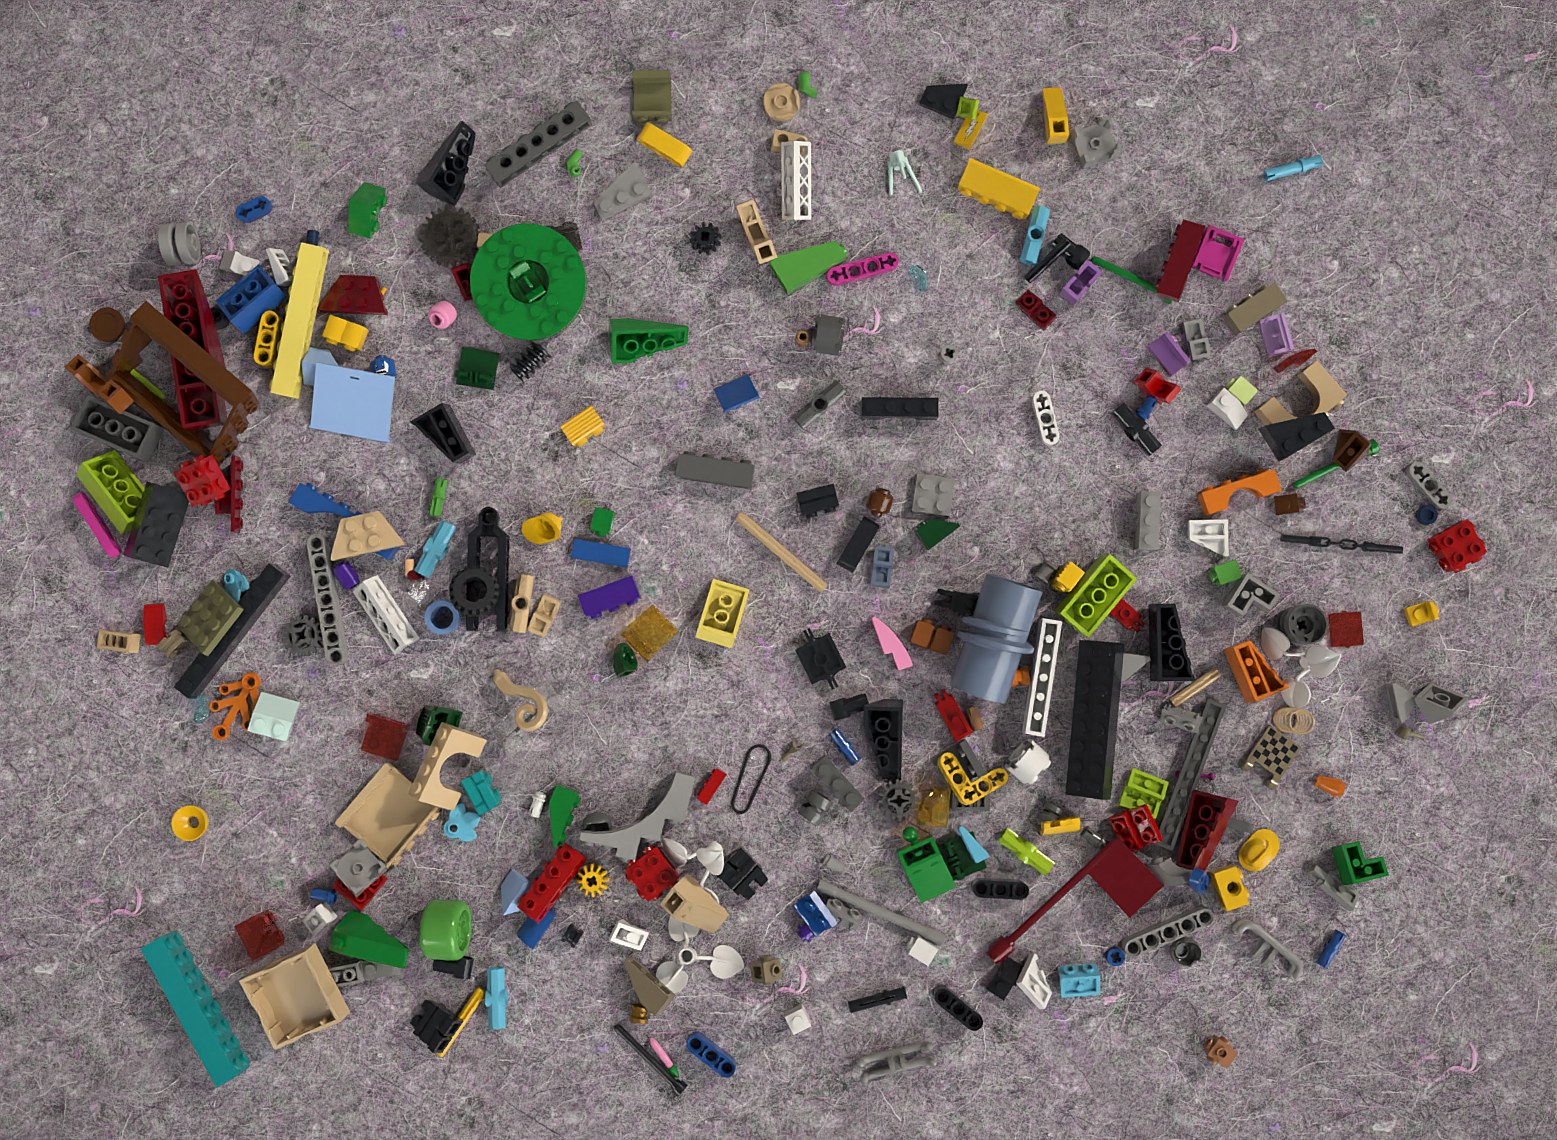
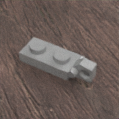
M1318 865L1309 868L1307 875L1313 881H1316V884L1348 911L1355 908L1360 896L1359 893L1349 885L1343 886L1341 879L1331 870L1326 871Z

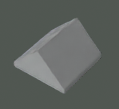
M1430 683L1415 697V702L1428 724L1454 716L1469 698Z

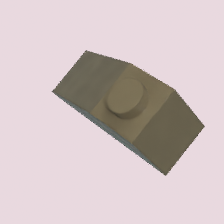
M634 957L625 959L623 963L639 1001L645 1007V1011L652 1016L663 1014L676 995Z

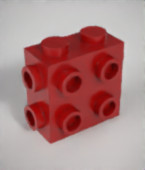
M200 455L192 459L194 463H191L190 460L179 465L180 469L173 472L192 507L200 504L201 507L212 502V498L214 501L225 497L224 493L231 489L213 455L207 457Z
M1468 519L1458 521L1427 539L1430 550L1436 554L1440 567L1446 572L1454 571L1458 573L1466 569V564L1470 562L1474 564L1483 559L1482 555L1488 553L1485 549L1484 541L1478 537L1474 524Z
M650 845L642 851L644 855L641 858H635V860L628 862V868L625 870L627 880L637 886L638 895L643 900L646 898L648 902L651 899L654 901L664 895L662 891L667 887L672 889L679 882L677 879L681 876L660 847L656 845L653 848Z

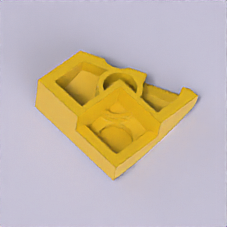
M1072 816L1041 822L1042 828H1039L1040 836L1078 832L1080 830V818Z

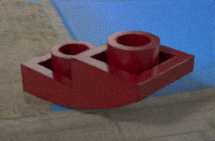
M1029 289L1015 302L1018 308L1043 331L1057 318V315L1046 307L1042 300Z

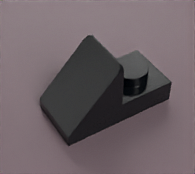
M1007 957L986 989L1004 1001L1013 985L1017 986L1016 982L1024 966Z

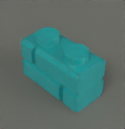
M484 770L461 781L478 816L502 804L500 791L493 788L491 784L493 782L492 776L489 772L485 773Z

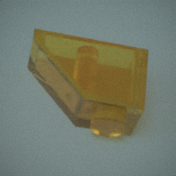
M938 786L932 788L919 804L918 825L947 828L950 788Z

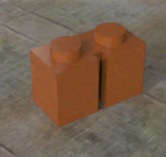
M924 618L921 621L917 620L909 643L947 655L955 634L950 632L951 628L944 625L935 627L932 625V621Z

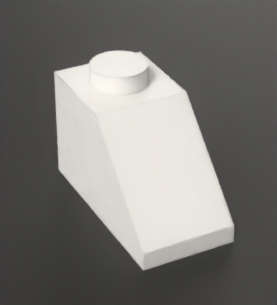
M1225 388L1218 391L1206 405L1234 430H1237L1248 416L1241 402Z

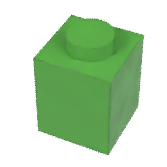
M1236 560L1209 568V578L1215 586L1242 578Z

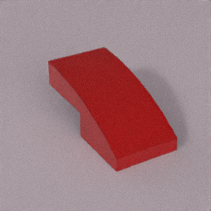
M164 603L145 604L143 607L146 645H158L164 637L167 638L165 629L167 617Z

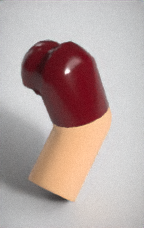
M414 559L404 560L406 578L415 585L418 583L422 584L425 578L422 574L414 571Z

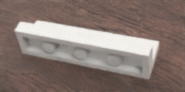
M781 142L782 220H811V142ZM800 146H804L803 157L800 155ZM801 166H803V168H804V175H803V176H801V174H800V167H801ZM801 186L805 188V193L803 196L800 194ZM801 205L805 208V216H800Z
M378 575L363 581L353 591L394 655L419 639ZM362 590L365 592L366 598L362 594ZM373 606L377 610V614L374 612ZM383 622L387 625L388 630L385 629ZM394 638H395V639L397 640V642L399 643V646H398V647H397V645H396L395 642H394Z

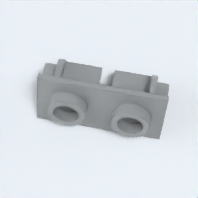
M1170 704L1169 706H1164L1160 722L1189 732H1199V727L1203 720L1199 713L1186 710L1185 715H1181L1182 708Z
M828 898L825 906L836 921L841 917L840 925L850 931L852 929L856 931L858 926L860 927L863 915L857 910L845 906L837 899Z

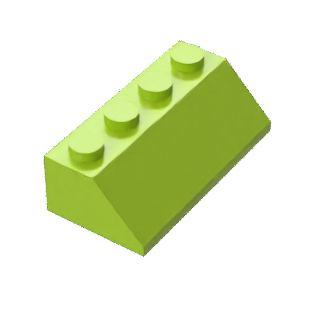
M116 450L82 462L76 474L118 531L121 534L131 531L145 489Z
M1101 553L1053 612L1071 627L1089 638L1138 578L1111 554Z

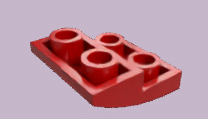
M1147 804L1122 811L1108 818L1114 833L1123 836L1124 844L1131 851L1140 850L1145 845L1158 843L1163 839Z
M381 875L358 897H355L339 878L332 885V888L360 911H363L388 878Z

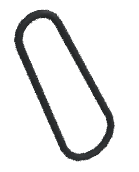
M754 745L747 752L731 803L732 809L738 814H744L750 809L771 762V752L764 745ZM754 748H763L769 756L767 764L747 808L744 811H738L734 803L749 755Z

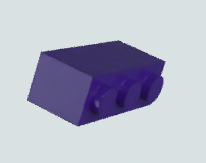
M629 576L579 594L578 598L585 617H591L592 620L601 617L602 612L609 610V613L620 610L619 606L626 603L627 606L637 604V599H640L641 595L634 576Z

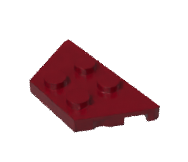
M340 275L318 307V310L323 313L388 316V311L383 303L384 297L380 291V283L375 276Z

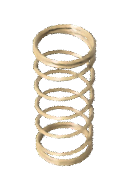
M1282 707L1274 713L1273 723L1280 731L1301 735L1312 730L1314 717L1305 709ZM1295 714L1296 723L1292 728L1290 720L1291 716Z

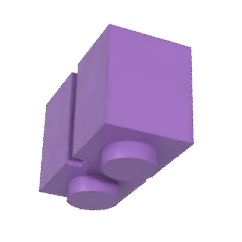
M1087 260L1059 294L1074 306L1098 279L1102 271Z

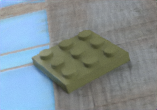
M211 580L192 604L191 608L181 618L177 627L202 654L209 656L244 609L218 582Z

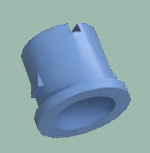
M446 600L433 602L425 611L424 619L426 626L435 634L445 635L458 629L462 623L460 611L454 608L453 603ZM445 610H451L453 613V621L448 627L443 626L440 621H436V617H440L441 613Z

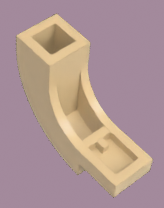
M752 198L735 205L743 230L758 263L762 264L778 258L772 240L767 235L754 199Z

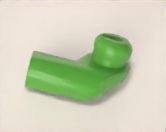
M803 71L798 76L799 89L814 99L818 94V90L810 86V72Z
M578 149L574 150L566 162L568 173L573 177H577L581 173L578 161L583 156V153Z

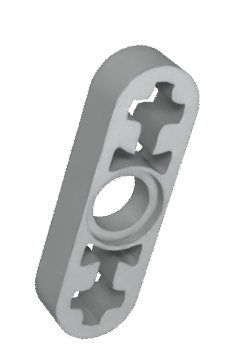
M1415 462L1407 466L1406 475L1434 508L1444 509L1451 505V495L1423 463ZM1418 467L1420 469L1418 471L1419 474H1414V468ZM1427 480L1433 483L1431 491L1426 490L1424 487V483ZM1439 497H1444L1442 504L1438 503Z

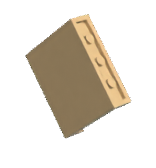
M387 762L381 767L335 822L340 828H346L358 840L361 838L367 847L387 864V868L391 866L396 867L403 859L401 855L404 851L408 852L415 845V838L418 835L421 837L427 831L428 827L426 825L430 821L434 822L441 814L439 810L442 808L418 801L409 795L408 792L413 781L391 762Z

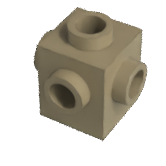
M762 955L759 960L750 962L752 982L769 985L774 984V980L782 978L780 958Z

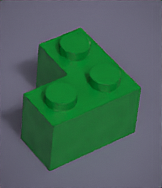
M364 182L350 197L348 233L371 238L375 232H378L380 227L378 215L380 210L386 206L388 200L387 196H385L386 188Z
M1360 841L1331 847L1343 886L1389 876L1384 857L1365 859Z

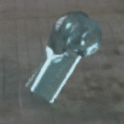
M912 265L909 268V273L919 281V291H928V273L920 266Z
M205 694L195 697L198 708L193 715V720L197 724L203 723L210 713Z

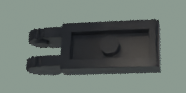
M938 588L937 593L951 596V601L947 603L942 600H935L934 605L973 615L979 596Z

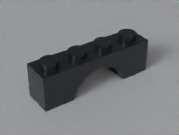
M861 398V420H881L885 418L937 420L939 417V398Z

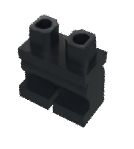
M743 847L727 861L722 873L716 875L738 896L741 894L747 900H750L756 893L749 886L753 880L761 887L768 881V877L762 871L764 868Z
M426 999L421 1005V1009L426 1012L423 1017L415 1015L410 1021V1024L415 1029L413 1034L427 1044L428 1049L432 1053H443L452 1040L450 1036L456 1034L464 1021L446 1008L443 1003H435L432 1000Z

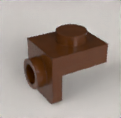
M1294 493L1274 496L1277 516L1304 513L1303 508H1306V501L1302 494Z

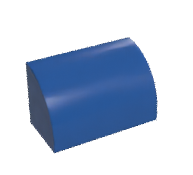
M550 909L539 924L528 916L516 935L523 943L534 949L558 913Z

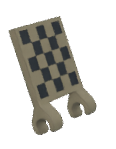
M1268 725L1249 755L1241 763L1240 768L1244 771H1249L1253 767L1254 762L1258 763L1273 774L1267 780L1265 786L1269 789H1276L1280 779L1301 747L1277 729Z

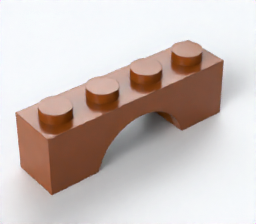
M79 354L64 366L78 382L119 414L134 402L118 384L111 379L108 380Z

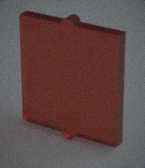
M1342 611V613L1328 614L1331 647L1345 646L1350 648V646L1364 645L1361 611Z

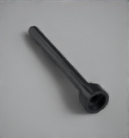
M620 1024L614 1025V1031L671 1085L672 1093L678 1097L688 1085L683 1080L675 1079Z

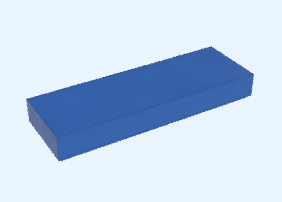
M574 539L571 558L628 568L631 548Z

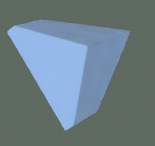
M309 348L302 360L305 385L314 386L316 362L338 366L330 350Z
M511 869L501 885L503 916L521 911L517 908L519 905L518 901L524 893L527 894L531 889L532 881Z

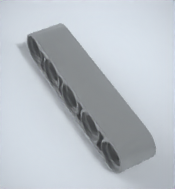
M1197 906L1125 937L1121 942V948L1130 957H1138L1210 926L1214 922V914L1203 906ZM1205 911L1207 917L1205 920L1200 921L1199 916ZM1188 919V927L1182 928V921ZM1171 927V933L1168 936H1164V929ZM1152 934L1153 941L1147 944L1145 941L1146 937ZM1131 942H1135V949L1128 951V945Z

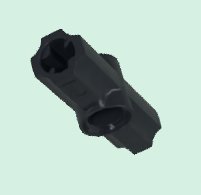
M1125 402L1111 413L1124 428V433L1127 437L1136 442L1148 456L1152 455L1162 446L1149 431L1148 424L1141 417H1137Z

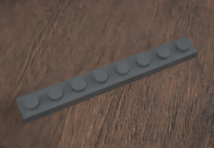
M1206 699L1200 715L1203 717V720L1200 724L1199 732L1193 734L1158 828L1163 839L1161 842L1154 844L1173 851L1189 808L1192 791L1197 787L1226 705Z

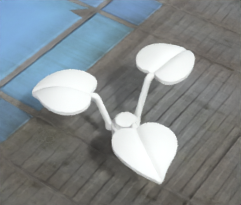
M1265 627L1262 630L1261 646L1266 656L1274 660L1280 659L1283 654L1285 656L1301 657L1300 665L1305 668L1304 671L1296 679L1291 677L1285 678L1283 683H1286L1289 688L1281 691V694L1286 704L1291 708L1299 709L1306 706L1310 700L1311 692L1306 683L1299 681L1300 678L1307 672H1310V670L1318 678L1330 675L1337 667L1341 654L1333 652L1322 645L1311 646L1306 654L1304 652L1289 653L1286 650L1290 648V642L1284 633L1272 627Z
M662 838V845L666 854L675 863L684 865L687 859L690 860L697 856L703 866H706L707 870L699 885L710 893L712 898L719 904L716 894L710 889L705 888L704 882L709 872L714 875L722 873L724 867L722 846L716 841H711L706 848H698L695 853L687 855V850L681 844L667 838Z
M670 916L668 929L671 938L678 942L685 939L684 949L679 953L680 967L673 961L664 962L658 967L656 978L674 994L684 989L687 985L688 974L682 970L684 964H691L696 959L713 960L710 965L711 971L716 977L721 979L730 978L744 969L742 957L734 948L728 945L717 946L713 951V956H698L695 949L688 947V937H695L700 928Z

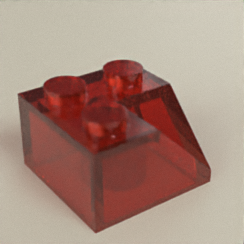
M269 910L254 915L234 926L252 962L286 944L284 941L285 936L278 929L276 918Z

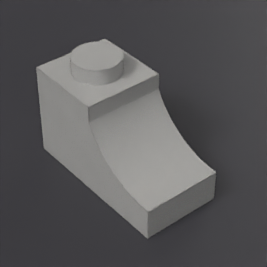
M1162 856L1155 857L1150 860V864L1146 865L1164 887L1184 884L1190 880L1192 870H1185L1175 865L1171 857L1162 859Z

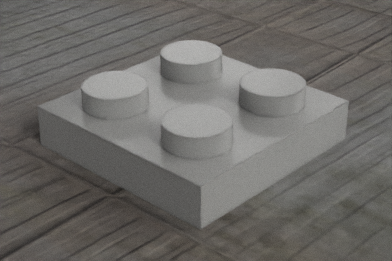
M917 473L911 512L950 517L955 479Z

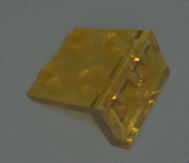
M651 605L627 626L621 636L648 663L679 631L654 605Z

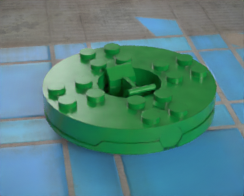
M522 223L497 231L483 243L472 264L470 287L473 301L479 313L493 328L515 339L537 341L557 335L569 327L577 318L587 294V274L579 253L564 236L543 225Z

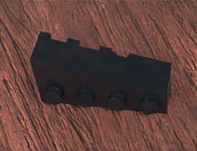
M1148 604L1149 657L1151 658L1150 681H1196L1190 667V657H1188L1186 652L1185 638H1183L1181 633L1182 627L1176 604Z

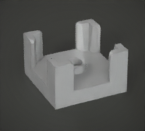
M1111 116L1101 118L1098 124L1083 128V125L1073 128L1070 136L1082 170L1117 159L1121 154L1120 143L1115 145L1110 130L1113 126Z
M361 838L353 844V848L341 859H336L329 865L330 869L355 897H358L387 871V867L371 853Z

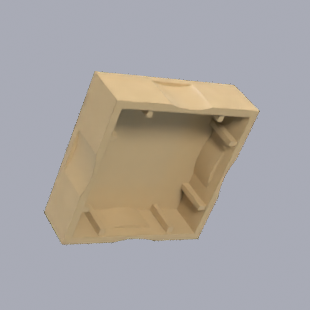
M315 943L256 968L239 980L251 1005L258 1013L262 1027L274 1050L295 1042L306 1034L318 1032L335 1025L350 1013Z

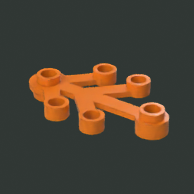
M249 672L242 677L241 681L220 685L219 692L222 695H229L233 690H242L238 696L210 702L209 709L212 712H219L222 708L232 706L222 725H217L213 728L212 735L216 740H225L230 736L229 728L239 711L243 719L242 727L244 730H248L246 724L251 720L246 699L250 693L253 702L252 711H254L259 699L258 688L261 685V678L257 673ZM251 678H253L255 681L253 685H250L249 680ZM224 686L228 687V692L226 693L223 691ZM214 703H218V709H214ZM221 729L225 730L224 736L220 734Z

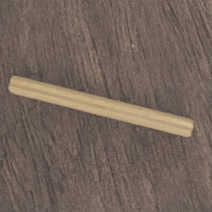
M741 512L736 517V521L816 590L819 592L824 591L827 583L749 516Z

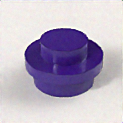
M806 924L799 925V931L796 932L803 942L805 940L811 942L810 939L814 937Z

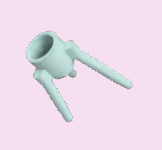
M898 150L890 153V161L887 162L889 195L893 194V168L894 170H900L902 178L906 179L905 166L918 192L922 193V189L908 163L907 157L904 156V152Z

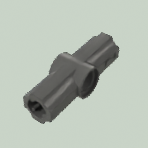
M835 380L819 395L815 396L793 419L804 430L820 415L826 413L827 409L845 395L847 391L840 382ZM817 401H823L825 407L817 409L814 404Z

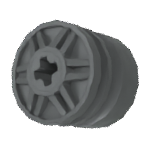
M1302 604L1283 610L1277 618L1276 629L1287 636L1291 646L1310 645L1324 638L1328 629V620L1324 611L1318 606Z

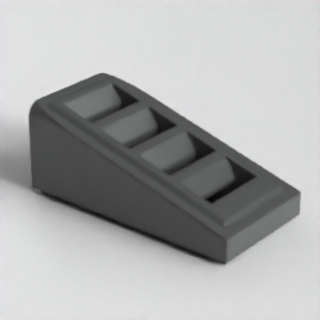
M952 790L951 810L990 811V793L984 796V807H980V799L976 801V806H973V803L969 806L963 804L958 806V799ZM965 792L964 798L966 799V795H969L970 797L971 795L975 794V792Z

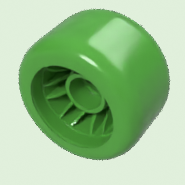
M436 899L426 905L422 914L419 932L421 951L426 958L454 961L461 959L466 954L472 931L471 911L466 902Z

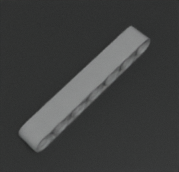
M313 534L307 539V549L325 655L329 664L343 665L348 660V650L336 579L333 575V562L330 558V544L326 537ZM317 539L321 540V546L319 548L315 547V541ZM323 557L325 563L322 567H319L318 560ZM324 576L328 579V583L325 586L321 584V579ZM327 595L331 597V602L328 605L324 602ZM330 614H333L334 621L329 624L327 618ZM335 632L338 637L337 641L333 643L331 635ZM337 651L341 655L338 662L334 660V654Z

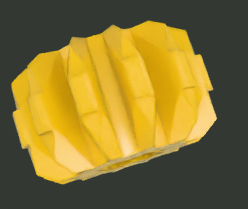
M594 863L590 865V869L585 865L583 867L584 872H578L581 878L577 879L576 883H582L578 890L580 891L585 888V896H587L589 891H591V897H595L596 892L602 895V889L606 890L608 888L603 882H609L610 878L603 877L608 872L604 870L601 873V865L597 869H595ZM595 876L597 883L595 882L592 885L589 883L591 880H588V878Z

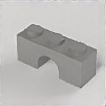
M1141 491L1136 494V513H1138L1139 521L1137 531H1135L1134 551L1159 550L1161 492Z

